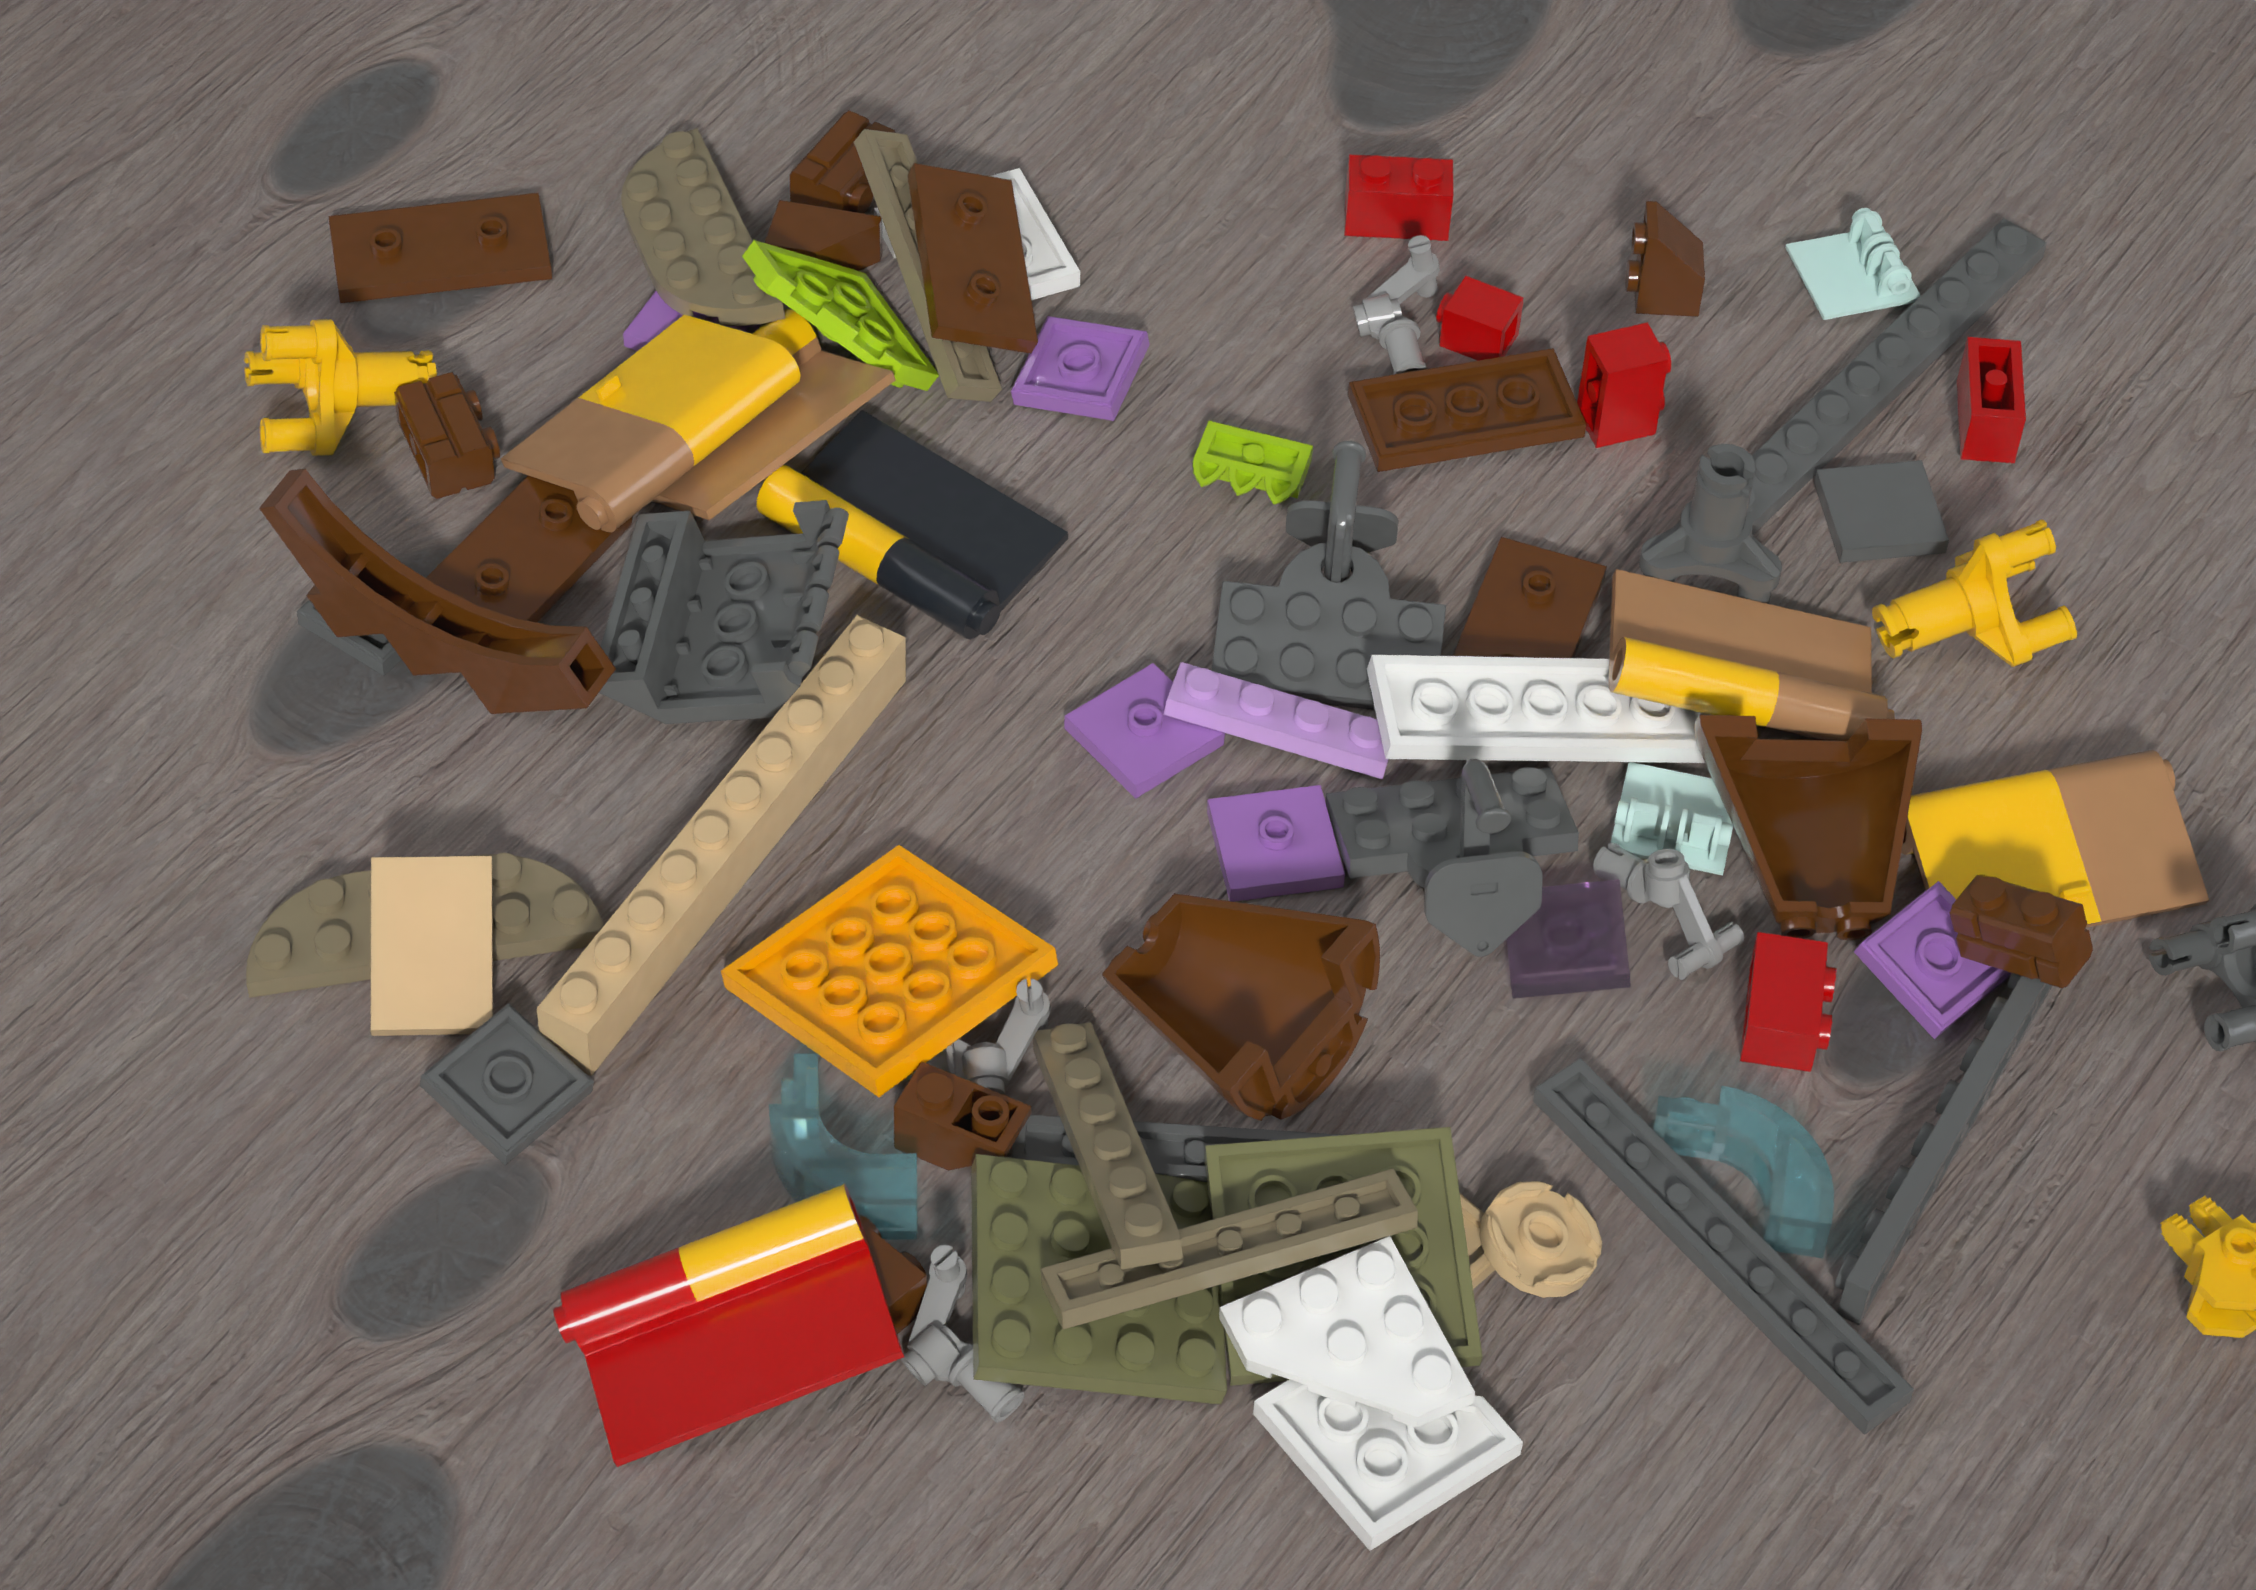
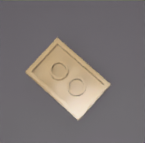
M492 856L371 857V1035L472 1034L493 1016Z

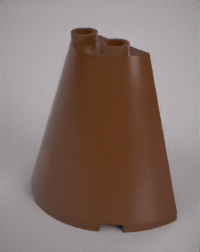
M1699 715L1695 723L1696 744L1773 916L1780 925L1781 935L1804 939L1813 936L1815 933L1836 932L1837 938L1841 940H1857L1871 935V924L1884 919L1891 913L1922 736L1921 720L1866 718L1848 741L1757 739L1755 716Z
M1174 893L1161 909L1148 919L1143 931L1144 944L1138 949L1126 946L1121 953L1111 960L1109 966L1102 973L1106 983L1232 1107L1256 1120L1262 1121L1265 1116L1271 1115L1282 1120L1298 1113L1316 1100L1335 1080L1356 1048L1368 1021V1018L1359 1015L1366 989H1377L1380 969V944L1376 924L1367 920Z

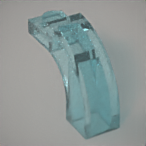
M794 1054L793 1078H782V1104H769L771 1155L778 1177L785 1189L798 1202L845 1184L852 1196L858 1214L867 1217L877 1227L883 1239L916 1240L917 1153H866L849 1148L836 1140L827 1131L819 1115L818 1054Z
M1721 1086L1717 1105L1699 1102L1688 1097H1658L1652 1129L1678 1155L1719 1161L1744 1174L1760 1193L1765 1210L1763 1239L1775 1251L1823 1259L1833 1217L1834 1188L1828 1163L1818 1144L1794 1117L1766 1099L1727 1086Z

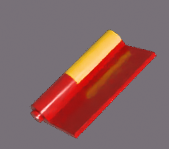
M845 1184L560 1293L562 1305L553 1308L558 1329L565 1343L576 1341L585 1355L612 1458L617 1467L904 1358L861 1219Z

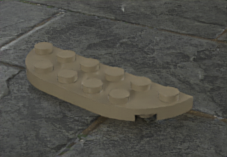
M698 128L687 132L678 131L668 134L660 145L643 156L632 168L624 182L621 195L622 208L629 233L657 293L667 305L680 314L693 317L692 311L710 317H718L720 325H756L785 319L783 303L776 297L766 294L755 284L753 279L755 274L742 257L753 241Z
M510 853L470 855L492 856L493 961L584 948L589 945L602 929L603 922L589 895L580 885L561 871L545 863L515 856ZM371 870L318 880L290 897L268 917L256 934L247 959L246 982L249 998L371 980Z

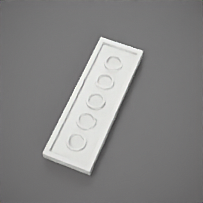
M1372 655L1367 667L1385 759L1705 763L1696 744L1695 723L1699 715L1709 714L1611 693L1609 690V659Z

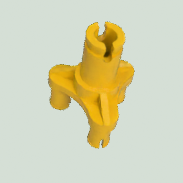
M332 319L311 320L310 325H262L260 333L261 352L246 351L244 362L249 363V367H244L247 386L294 384L296 389H302L310 413L309 418H262L260 421V444L263 453L310 450L312 456L333 455L355 413L356 407L396 406L394 392H396L397 387L417 381L427 383L429 378L437 376L436 364L432 363L433 353L430 350L421 351L419 355H414L412 351L353 352L352 347L347 343Z
M2041 519L2036 521L2035 524L2000 537L1996 533H1992L1974 540L1972 551L1956 556L1955 567L1947 570L1945 580L1892 599L1888 606L1882 603L1872 608L1873 619L1876 622L1882 621L1884 626L1876 628V631L1886 653L1894 659L1901 656L1903 650L1907 649L1912 652L1966 631L1969 636L1974 637L2011 667H2015L2032 660L2033 653L2077 638L2074 620L2065 605L2021 623L2015 618L2011 605L2007 578L2034 570L2035 561L2033 559L2056 552L2054 537L2050 528H2047L2045 520Z

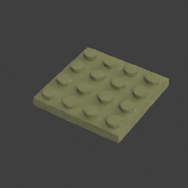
M1451 1127L1205 1146L1204 1158L1211 1220L1394 1169L1418 1210L1417 1228L1394 1234L1390 1237L1461 1367L1480 1366L1482 1349ZM1384 1238L1220 1284L1221 1306ZM1224 1328L1230 1386L1289 1380L1272 1374L1270 1379L1247 1371Z
M976 1154L971 1167L973 1380L1221 1405L1227 1393L1224 1326L1219 1319L1221 1307L1219 1285L1062 1329L1042 1288L1041 1268L1112 1248L1080 1166ZM1155 1174L1178 1229L1211 1220L1207 1182Z

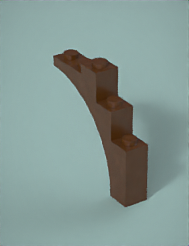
M306 469L290 470L259 507L260 511L315 584L306 596L336 637L384 634L413 676L461 672L490 714L588 708L616 670L587 626H552L513 618L476 605L434 584L404 565L362 532L330 500Z

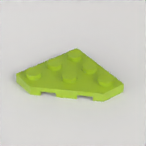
M753 240L742 255L755 274L753 278L755 284L762 291L779 299L816 326L825 337L839 343L866 364L893 371L895 381L891 383L892 385L899 388L906 385L928 391L939 377L938 372L866 273L757 240Z

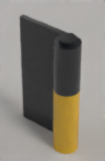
M861 410L801 473L787 465H782L770 474L759 490L756 503L759 513L794 534L803 533L793 512L795 502L827 500L830 509L842 508L849 513L842 544L838 548L840 552L838 561L962 637L970 640L979 634L986 635L993 629L999 619L1000 612L1068 540V532L864 410Z

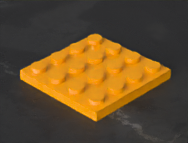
M897 845L722 969L721 975L724 987L874 1095L880 1097L916 1071L921 1062H928L1017 996V986L1022 980L1027 979L1028 987L1031 986V979L1038 981L1058 966L1055 947L910 851Z

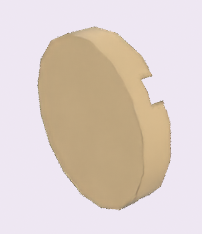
M1540 1181L1517 1182L1501 1190L1482 1216L1479 1237L1487 1260L1500 1277L1517 1289L1542 1298L1564 1297L1582 1288L1597 1267V1259L1601 1255L1602 1240L1596 1221L1584 1205L1569 1193L1564 1198L1560 1194L1550 1191L1553 1187L1552 1185Z

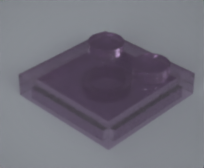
M1619 879L1542 887V903L1539 910L1507 938L1513 999L1631 987Z

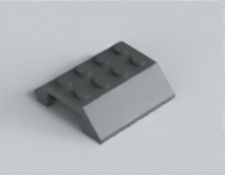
M827 500L795 502L793 512L803 532L802 534L704 541L691 511L638 514L601 643V648L616 670L599 693L664 724L773 718L800 687L802 677L811 668L818 641L816 633L821 629L829 597L827 590L832 585L840 553L838 548L843 541L849 513L842 508L830 509Z

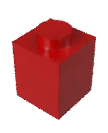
M1465 276L1454 294L1447 292L1439 305L1436 315V321L1442 324L1439 346L1477 361L1505 356L1519 335L1524 297Z

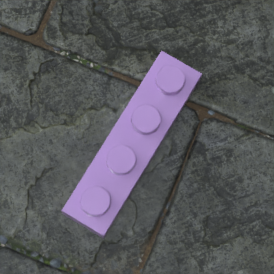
M1180 662L1163 715L1383 779L1389 759H1385L1377 719Z

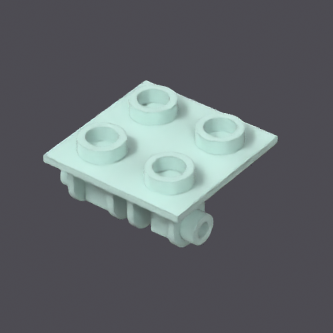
M1861 208L1853 214V222L1848 233L1786 244L1785 248L1823 320L1914 303L1921 296L1911 279L1912 274L1909 268L1904 266L1899 257L1900 252L1897 246L1894 245L1891 235L1886 233L1883 228L1880 215L1869 208Z
M1629 762L1621 799L1618 803L1611 843L1618 844L1622 849L1641 859H1648L1652 853L1658 850H1677L1684 855L1689 869L1723 876L1733 824L1713 779Z

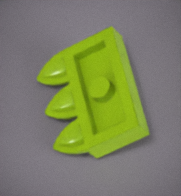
M1208 421L1193 459V474L1201 487L1208 486L1217 480L1230 482L1237 496L1246 494L1254 488L1264 490L1271 502L1276 505L1287 500L1289 497L1298 499L1312 461L1313 445Z

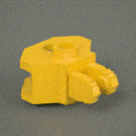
M2203 1196L2189 1205L2190 1217L2193 1223L2196 1224L2197 1229L2192 1224H2189L2182 1215L2179 1216L2176 1213L2160 1223L2161 1234L2169 1246L2173 1248V1251L2188 1265L2184 1277L2192 1285L2186 1318L2203 1335L2243 1338L2256 1330V1223H2251L2243 1214L2232 1219L2210 1197Z

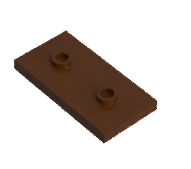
M914 163L908 173V182L931 337L1031 354L1038 343L1012 180Z
M539 193L328 216L340 303L552 279Z
M1554 348L1352 381L1348 385V398L1377 472L1584 438L1585 420Z
M527 476L426 578L476 605L513 618L538 622L632 525V517L612 533L601 529H592L582 520L577 511L578 500L573 490Z
M1501 537L1453 656L1575 658L1604 583L1607 566Z

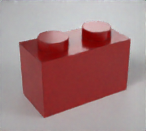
M1349 154L1345 192L1344 236L1412 239L1415 236L1422 235L1429 238V240L1448 241L1454 196L1453 159Z
M1648 322L1587 336L1577 404L1585 420L1586 430L1596 448L1656 434L1659 413L1665 407L1663 390L1666 374L1671 371V356L1666 344L1658 342Z
M1967 337L1957 377L1960 459L2015 463L2026 421L2021 341Z
M1757 932L1749 967L1740 1053L1741 1062L1811 1072L1816 1050L1828 1049L1832 1028V1015L1823 1014L1822 1006L1823 1002H1832L1837 968L1826 966L1828 942Z

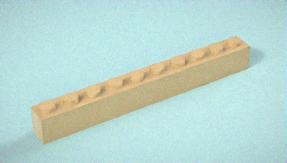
M856 615L800 684L796 692L777 712L537 1007L539 1031L584 1073L590 1076L594 1074L906 682V637Z

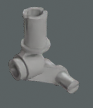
M1422 235L1415 236L1409 241L1408 247L1410 248L1411 257L1408 262L1366 299L1362 300L1363 304L1353 306L1360 337L1371 335L1372 338L1379 340L1383 348L1387 349L1393 367V375L1427 369L1418 343L1421 333L1420 328L1416 322L1404 317L1400 308V304L1416 291L1421 297L1428 298L1434 296L1439 290L1436 280L1440 271L1439 260L1431 252L1429 238Z
M1608 843V848L1603 846L1596 854L1593 870L1599 878L1608 880L1627 890L1628 896L1637 903L1643 904L1652 901L1661 907L1674 908L1689 944V948L1670 957L1668 960L1669 969L1674 977L1677 978L1679 975V979L1683 980L1701 967L1706 969L1713 968L1722 961L1724 953L1744 942L1742 929L1738 924L1733 925L1732 921L1712 933L1691 886L1689 865L1681 852L1673 849H1662L1652 853L1648 859L1643 860L1622 849L1616 843Z
M1027 979L1022 980L1018 984L1014 1007L996 1044L981 1042L970 1046L958 1039L926 1063L1005 1095V1087L1010 1082L1037 1030H1045L1048 1027L1047 1018L1050 1015L1051 1006L1041 984L1035 979H1031V988L1029 989ZM915 1071L902 1081H910Z
M940 1245L931 1254L930 1278L907 1345L909 1351L904 1354V1358H901L910 1373L924 1386L928 1385L933 1379L950 1382L954 1387L962 1385L990 1414L996 1423L1001 1422L1020 1406L1025 1395L1021 1389L1016 1388L1012 1383L973 1380V1344L961 1343L957 1336L947 1327L957 1299L961 1298L965 1292L967 1269L962 1258L957 1255L956 1250L952 1251L953 1247Z

